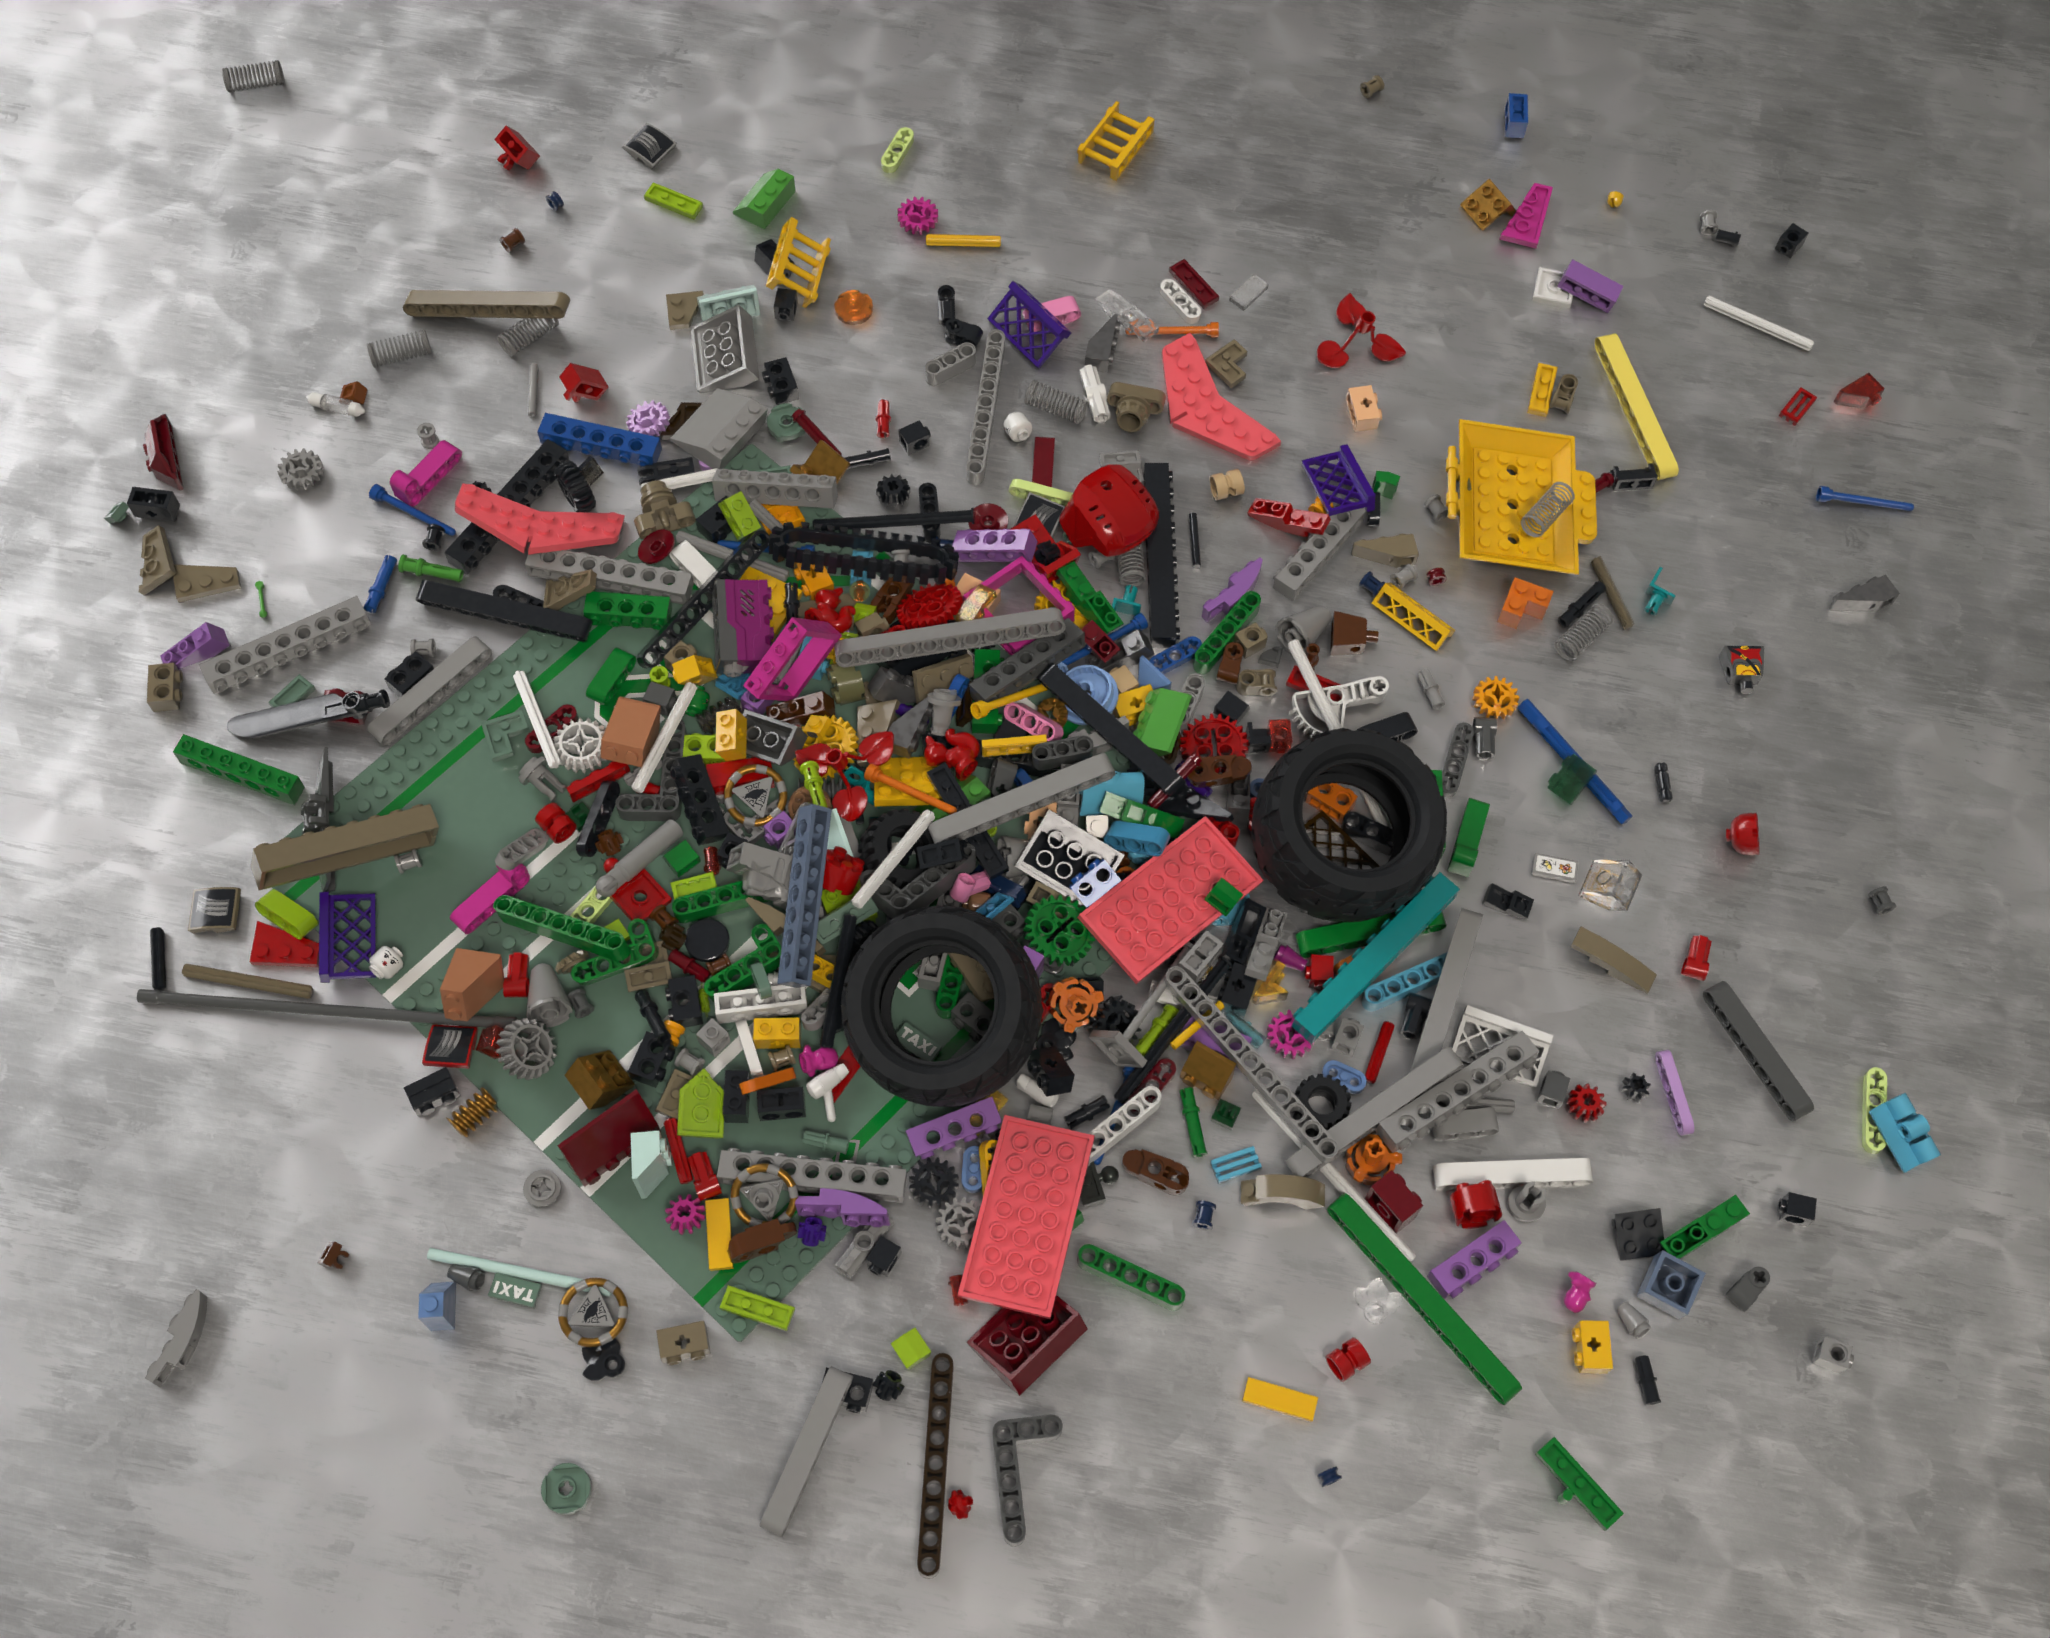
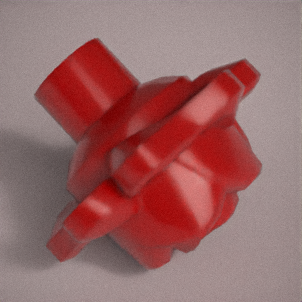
M961 1489L953 1490L948 1500V1509L959 1520L962 1518L966 1519L968 1518V1512L971 1510V1505H973V1498L964 1495Z

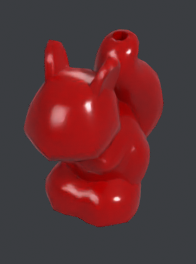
M836 588L834 590L821 589L814 595L817 609L810 607L806 610L804 619L828 622L842 634L851 628L853 623L852 615L856 614V610L853 606L847 605L842 607L839 613H837L835 609L841 603L839 596L843 593V588Z
M948 729L945 733V738L949 744L955 746L951 749H947L942 743L934 741L931 736H926L927 745L924 750L926 765L935 767L945 762L949 768H955L956 778L959 781L966 780L974 772L978 765L975 758L980 751V745L975 736L967 732L955 734L954 729Z

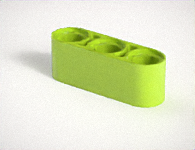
M275 889L270 890L255 902L257 911L263 917L299 940L318 926V921L312 913Z

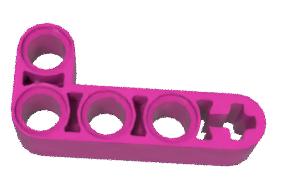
M442 440L409 474L401 470L395 471L390 478V486L395 497L412 507L418 505L460 461L462 451L446 440Z
M522 863L513 870H504L496 865L498 872L451 913L450 920L465 934L472 933L496 912L493 908V903L498 897L502 895L513 897L529 882L530 875Z

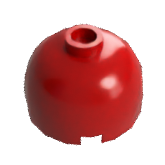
M1757 813L1738 815L1731 822L1730 829H1726L1727 842H1731L1733 849L1739 854L1747 856L1760 854Z

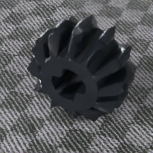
M892 473L890 478L883 476V481H878V488L876 489V495L879 497L880 503H885L886 507L893 505L896 508L897 504L903 506L904 501L909 499L910 487L908 481L902 479L900 475L894 477Z

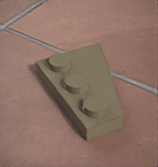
M174 565L176 574L173 576L176 599L179 603L241 589L239 572L236 567Z
M897 699L857 707L858 745L872 734L889 731L892 723L895 721L893 719L895 711L898 710L900 705ZM857 748V756L862 757L863 755L859 752V748ZM867 759L865 761L857 760V764L860 767L870 765Z

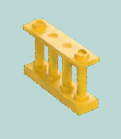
M1116 101L1112 107L1107 109L1105 116L1086 141L1079 145L1077 150L1078 163L1081 164L1088 156L1109 166V169H1111L1110 178L1117 181L1154 132L1155 119L1148 116L1144 122H1137L1119 113V102ZM1114 120H1117L1137 131L1135 134L1130 135L1111 126ZM1105 132H1108L1128 143L1126 146L1120 147L1101 137ZM1098 144L1119 155L1116 159L1112 160L1092 149Z
M791 217L782 226L766 287L773 290L778 284H783L792 290H797V293L804 296L802 307L806 308L810 303H814L818 297L817 289L826 257L831 250L829 247L831 239L827 238L821 244L798 232L796 228L798 220ZM793 239L816 250V257L813 258L795 248L794 244H792ZM792 254L813 266L812 272L809 273L789 262L788 255ZM787 269L809 281L807 289L786 278L785 274H783L784 270Z

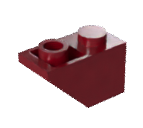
M1093 620L1089 621L1081 629L1085 634L1084 647L1106 664L1121 650Z

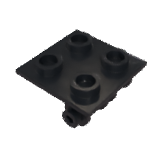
M1661 1208L1615 1214V1219L1611 1220L1613 1229L1616 1228L1621 1261L1651 1257L1662 1250L1665 1251L1660 1244L1664 1240Z

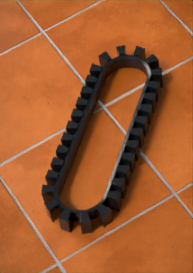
M792 522L784 523L783 529L776 526L772 529V534L769 537L768 551L769 554H773L772 559L779 563L785 558L786 567L794 569L796 563H802L801 570L810 571V564L815 565L814 572L823 573V567L828 566L827 573L836 574L837 568H841L840 575L849 576L850 569H853L855 577H862L863 571H867V578L872 579L876 578V572L880 573V580H889V574H894L893 581L902 582L903 575L907 576L906 583L915 584V577H919V584L928 585V578H934L937 585L945 584V578L952 581L958 569V552H954V547L950 544L944 545L941 548V540L932 538L931 544H926L925 537L917 536L916 542H912V535L904 534L902 541L899 540L900 534L891 533V538L886 539L887 532L878 531L877 538L873 537V530H865V536H861V529L853 528L852 534H848V527L841 526L839 533H837L833 525H827L826 531H822L823 524L814 523L812 530L809 529L810 523L801 522L800 528H794ZM800 541L801 543L809 542L815 545L825 544L826 546L833 545L840 548L850 547L856 550H874L881 553H891L894 550H910L908 555L929 557V559H936L940 563L936 565L916 564L915 562L907 563L900 560L876 559V557L866 558L859 555H841L835 552L824 553V551L816 552L810 549L800 550L786 544Z

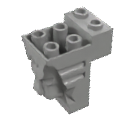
M795 838L785 843L783 853L743 842L731 849L726 870L737 875H743L742 888L746 891L747 895L761 896L764 900L773 901L775 906L786 910Z

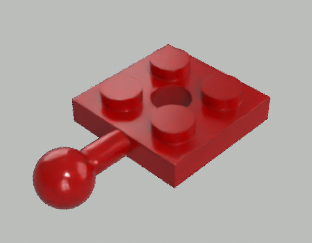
M616 858L605 860L603 864L604 871L608 873L619 860ZM645 868L629 882H625L618 888L614 895L610 896L613 902L631 921L638 918L647 921L650 919V913L657 906L662 904L667 906L672 902V898ZM638 893H642L646 895L647 898L646 900L639 902L635 900L634 896Z

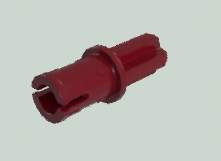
M674 949L670 953L668 961L681 968L684 974L695 975L696 979L702 983H705L710 977V972L696 963L694 958L690 959L678 951V949Z

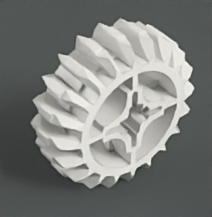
M579 717L576 723L571 719L569 726L563 723L564 730L557 729L558 736H555L553 739L554 746L561 761L560 765L565 766L568 771L573 769V772L577 773L581 769L585 774L586 769L590 768L591 771H594L595 765L601 767V761H607L601 758V739L606 729L603 725H599L597 720L591 722V719L587 718L583 722ZM582 740H583V741H584V745L582 746V751H581V749H580L581 747H580V746L582 745ZM568 753L579 755V757L572 756Z

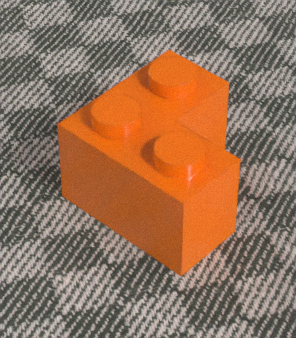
M1514 577L1497 622L1517 629L1523 613L1542 620L1554 591Z

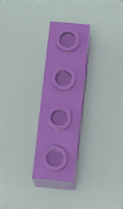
M1030 529L957 530L952 546L954 547V552L959 554L958 562H1013L1021 556L1027 561L1032 562L1038 541Z
M989 1097L906 1130V1135L915 1158L921 1157L924 1160L934 1156L933 1151L942 1148L944 1152L956 1147L955 1142L964 1140L967 1143L977 1139L976 1134L985 1131L986 1134H990L999 1130L998 1125L1002 1124V1120L993 1097ZM973 1115L980 1116L983 1120L982 1125L979 1127L972 1126L970 1124V1117ZM953 1123L958 1124L961 1127V1133L956 1136L951 1135L948 1131L949 1125ZM930 1132H936L940 1140L936 1144H930L926 1136Z
M1503 1220L1432 1269L1427 1278L1443 1299L1449 1296L1453 1299L1464 1291L1462 1288L1464 1285L1469 1283L1472 1286L1482 1278L1480 1274L1488 1270L1491 1273L1501 1265L1499 1263L1500 1260L1505 1257L1507 1260L1514 1257L1519 1252L1517 1248L1522 1242L1506 1221ZM1489 1245L1497 1246L1499 1253L1491 1252ZM1470 1258H1478L1481 1266L1473 1265ZM1452 1270L1460 1271L1463 1278H1455Z

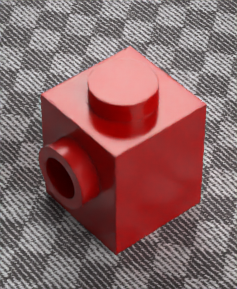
M1311 954L1309 966H1305V979H1308V987L1322 991L1324 989L1322 987L1323 984L1330 977L1334 979V956Z

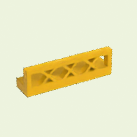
M1385 583L1372 601L1374 606L1436 651L1440 649L1447 637H1451L1456 631L1392 583ZM1384 593L1391 597L1392 606L1385 607L1379 603ZM1396 607H1405L1408 618L1401 619L1398 617ZM1420 618L1423 620L1425 630L1417 631L1413 626L1412 619ZM1436 630L1442 634L1437 644L1430 640L1429 631Z

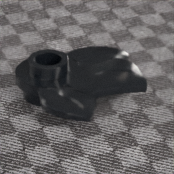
M1056 1018L1050 1019L1041 1028V1037L1036 1042V1048H1047L1045 1042H1048L1051 1047L1056 1046L1065 1061H1068L1074 1057L1069 1047L1075 1042L1077 1033L1075 1031L1073 1033L1065 1032L1063 1028H1060Z
M616 1338L601 1346L582 1348L583 1358L589 1365L582 1375L587 1379L599 1381L606 1376L614 1378L623 1373L625 1361L620 1355V1344ZM612 1362H617L615 1369H609V1365Z

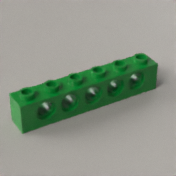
M183 734L173 750L174 755L183 765L292 805L297 803L305 789L300 778L294 774Z

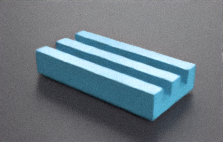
M1254 1146L1210 1161L1218 1184L1262 1168ZM1249 1154L1251 1155L1250 1157H1247V1158H1244V1159H1241V1160L1232 1162V1163H1230V1164H1227V1165H1224V1166H1221V1167H1217V1165H1220V1164H1222V1163H1225V1162H1228V1161H1231V1160H1234V1159H1237V1158H1240V1157H1243V1156H1246V1155H1249ZM1250 1162L1254 1163L1252 1166L1222 1176L1220 1175L1221 1172Z

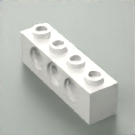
M785 985L771 986L772 997L762 1000L756 988L714 993L715 1014L718 1024L737 1022L743 1019L747 1021L754 1020V1018L802 1014L808 1008L805 987L794 988Z

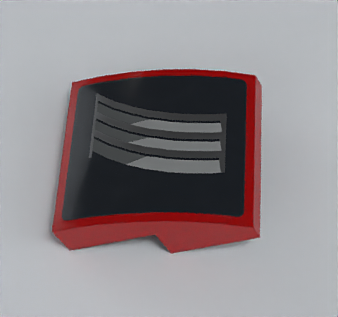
M432 1025L427 1038L422 1064L424 1066L469 1069L472 1050H475L478 1027Z

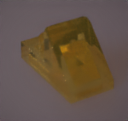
M1277 961L1268 974L1266 982L1263 981L1254 994L1252 1003L1257 1005L1287 999L1289 992L1279 986L1286 976L1283 973L1285 964Z

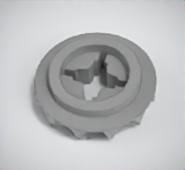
M538 1170L530 1174L525 1180L523 1193L529 1203L536 1207H547L548 1204L556 1202V1198L561 1193V1183L553 1172ZM545 1182L546 1187L551 1191H544L540 1196L539 1190L535 1187H541Z

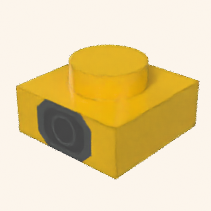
M811 715L802 731L808 737L823 739L832 722L829 717Z

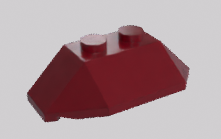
M162 414L150 420L144 435L146 443L143 444V448L149 459L146 460L148 471L153 472L156 479L178 490H183L173 427L167 415Z

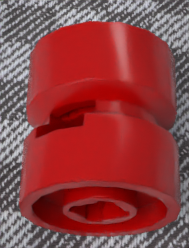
M555 802L543 807L535 818V822L543 831H547V835L556 844L570 838L577 827L576 823L568 815H565V811Z
M1354 1337L1343 1343L1341 1350L1336 1348L1325 1356L1330 1369L1341 1382L1351 1378L1355 1374V1369L1361 1371L1371 1364V1359L1366 1349Z

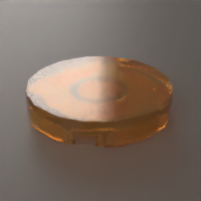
M849 290L840 294L834 304L836 316L845 324L859 325L866 322L872 316L873 304L871 298L866 293H860L858 290Z

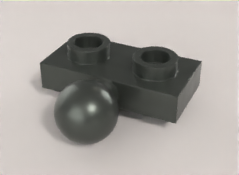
M1094 1161L1090 1163L1080 1197L1083 1208L1106 1201L1101 1182L1114 1184L1118 1180L1119 1172L1115 1167L1106 1166L1102 1169L1101 1173H1097Z

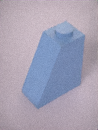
M456 1282L431 1283L419 1294L418 1318L430 1331L455 1330Z

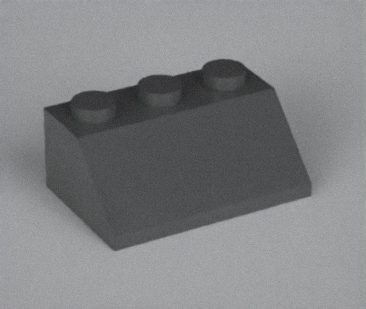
M746 709L742 714L747 718L746 755L783 766L796 757L795 751L803 748L808 737L796 725Z

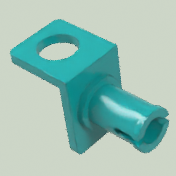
M1659 567L1646 591L1652 597L1644 610L1646 613H1649L1651 607H1654L1650 613L1653 616L1657 614L1663 602L1671 605L1676 596L1654 584L1663 569L1662 567Z
M1127 585L1123 599L1114 598L1112 607L1116 612L1135 616L1141 611V604L1134 602L1138 589L1133 586L1130 593L1131 585Z
M850 766L844 772L845 777L850 784L861 786L867 793L868 803L874 806V791L870 789V782L864 779L863 771ZM849 774H857L861 779H852Z

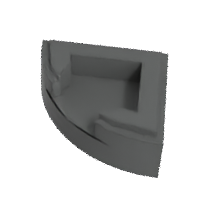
M1273 647V649L1263 652L1259 657L1258 663L1278 668L1283 647Z

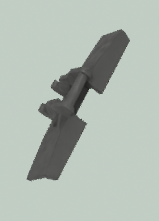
M324 747L320 758L315 794H310L309 800L301 805V815L303 816L304 824L302 834L306 832L316 833L330 827L329 813L334 812L333 762L328 761V747ZM335 871L319 875L322 892L330 893L335 891Z

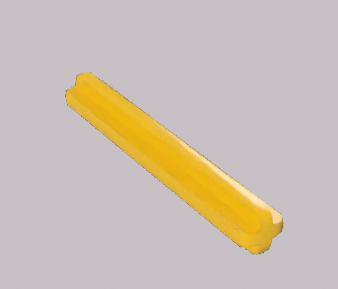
M927 234L926 245L1000 247L1001 237L996 235Z

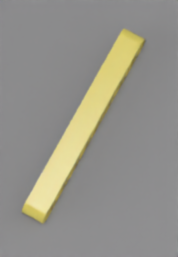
M1614 333L1596 337V352L1647 463H1653L1658 476L1657 480L1676 477L1679 473L1676 459L1618 335Z

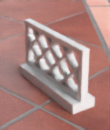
M1467 1005L1463 1011L1452 1050L1456 1054L1457 1047L1466 1042L1472 1054L1466 1057L1457 1055L1459 1059L1469 1065L1474 1062V1060L1469 1058L1474 1057L1477 1060V1054L1486 1050L1489 1052L1492 1050V1047L1505 1042L1520 1031H1523L1536 1047L1543 1049L1541 1057L1536 1059L1537 1062L1539 1061L1538 1067L1536 1068L1535 1064L1532 1066L1535 1072L1533 1081L1525 1079L1521 1071H1519V1076L1512 1080L1536 1088L1554 1035ZM1465 1023L1475 1025L1478 1033L1468 1038L1464 1031ZM1489 1031L1496 1032L1500 1041L1489 1045L1484 1034ZM1481 1036L1486 1047L1475 1052L1470 1040ZM1508 1056L1511 1060L1515 1061L1512 1056ZM1491 1068L1492 1071L1499 1072L1498 1069Z

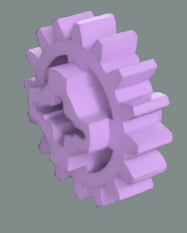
M652 400L650 404H647L644 401L643 406L638 404L636 410H630L632 415H627L628 421L626 422L629 431L650 436L654 434L660 436L659 431H665L664 426L670 424L668 421L670 416L665 405L662 406L661 402L656 404Z

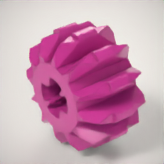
M688 1194L685 1200H683L681 1195H678L679 1201L677 1203L674 1200H670V1205L673 1208H666L665 1212L669 1216L665 1220L671 1224L670 1228L672 1231L678 1229L679 1234L683 1235L685 1229H687L689 1234H692L693 1226L697 1229L701 1228L698 1221L705 1220V1215L702 1214L705 1208L703 1205H699V1198L692 1200L691 1194ZM684 1212L687 1214L689 1212L690 1215L688 1217H686L685 1215L681 1216V1213Z

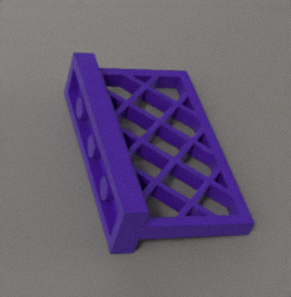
M1012 281L1008 286L1010 290L987 319L997 329L1003 331L1005 337L1036 367L1041 368L1064 338L1068 339L1072 332L1021 284ZM1014 296L1017 307L1009 308V300ZM1028 309L1029 319L1021 320V310ZM1009 311H1017V321L1009 322ZM1004 312L1005 322L998 323L995 318L999 313ZM1040 321L1042 323V331L1034 332V322ZM1022 323H1029V333L1021 334ZM1017 324V334L1010 335L1009 325ZM1053 333L1057 338L1052 344H1047L1046 334ZM1042 335V345L1034 346V336ZM1030 336V347H1023L1022 337ZM1034 349H1042V357L1038 361L1034 358Z
M1348 444L1341 445L1338 452L1302 460V466L1329 516L1364 507L1367 512L1375 510V493ZM1331 460H1338L1337 465L1328 463ZM1315 464L1320 467L1318 469H1314L1309 466ZM1325 467L1333 471L1331 473L1323 472L1322 470ZM1337 472L1344 473L1345 476L1342 478L1336 476L1335 474ZM1320 476L1326 478V481L1321 482L1316 479ZM1332 480L1335 482H1339V485L1334 486L1329 483ZM1345 484L1351 486L1352 489L1347 490L1342 487ZM1327 489L1333 491V493L1329 495L1323 493V491ZM1340 493L1346 495V497L1341 499L1336 497V495ZM1352 497L1355 499H1359V501L1351 502L1349 501V499ZM1334 502L1340 504V506L1331 508L1330 504Z
M319 892L320 982L330 983V980L376 978L371 971L361 972L356 968L364 959L369 963L370 958L368 955L371 953L372 956L376 952L375 893L329 895V892ZM371 900V906L365 912L356 906L360 901ZM344 901L349 906L340 913L334 908V902ZM352 909L361 915L353 923L345 917ZM365 918L371 923V927L363 933L356 925ZM342 919L349 927L340 934L334 928V925ZM352 929L361 935L353 943L344 937ZM363 939L371 944V947L365 953L356 947ZM340 940L349 946L342 954L334 949V946ZM351 950H354L361 956L353 964L344 958ZM341 960L349 966L344 972L334 973V966Z

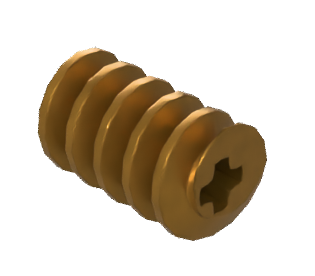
M483 1087L480 1088L482 1096L477 1093L473 1094L475 1102L470 1099L466 1100L468 1108L462 1105L459 1106L461 1114L455 1111L451 1113L454 1120L446 1117L450 1124L465 1137L469 1136L468 1128L472 1131L476 1130L475 1122L480 1125L483 1124L482 1116L487 1119L491 1118L489 1110L495 1113L498 1112L496 1108L497 1102Z

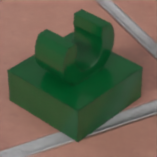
M580 802L571 807L565 815H568L576 823V830L580 832L590 810L583 802Z
M1220 1099L1211 1121L1232 1130L1241 1108Z

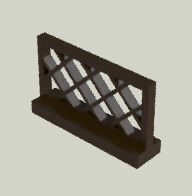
M1323 811L1304 824L1306 832L1313 833V841H1311L1316 848H1328V856L1325 857L1329 860L1343 863V867H1347V863L1358 864V869H1362V865H1368L1371 868L1380 867ZM1322 819L1327 824V829L1316 828V822ZM1316 834L1328 835V843L1317 842ZM1331 835L1339 836L1343 840V844L1332 843ZM1332 848L1342 849L1343 857L1332 856ZM1347 850L1355 851L1358 854V859L1347 858Z

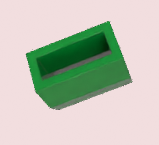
M1376 471L1372 484L1373 492H1380V496L1392 500L1401 476L1391 472Z
M686 839L662 857L678 878L701 862L700 857Z
M1221 877L1204 900L1227 916L1244 894Z

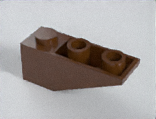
M824 691L767 706L766 714L768 717L789 724L806 725L811 715H827V717L831 718L832 715H835V704L833 698Z

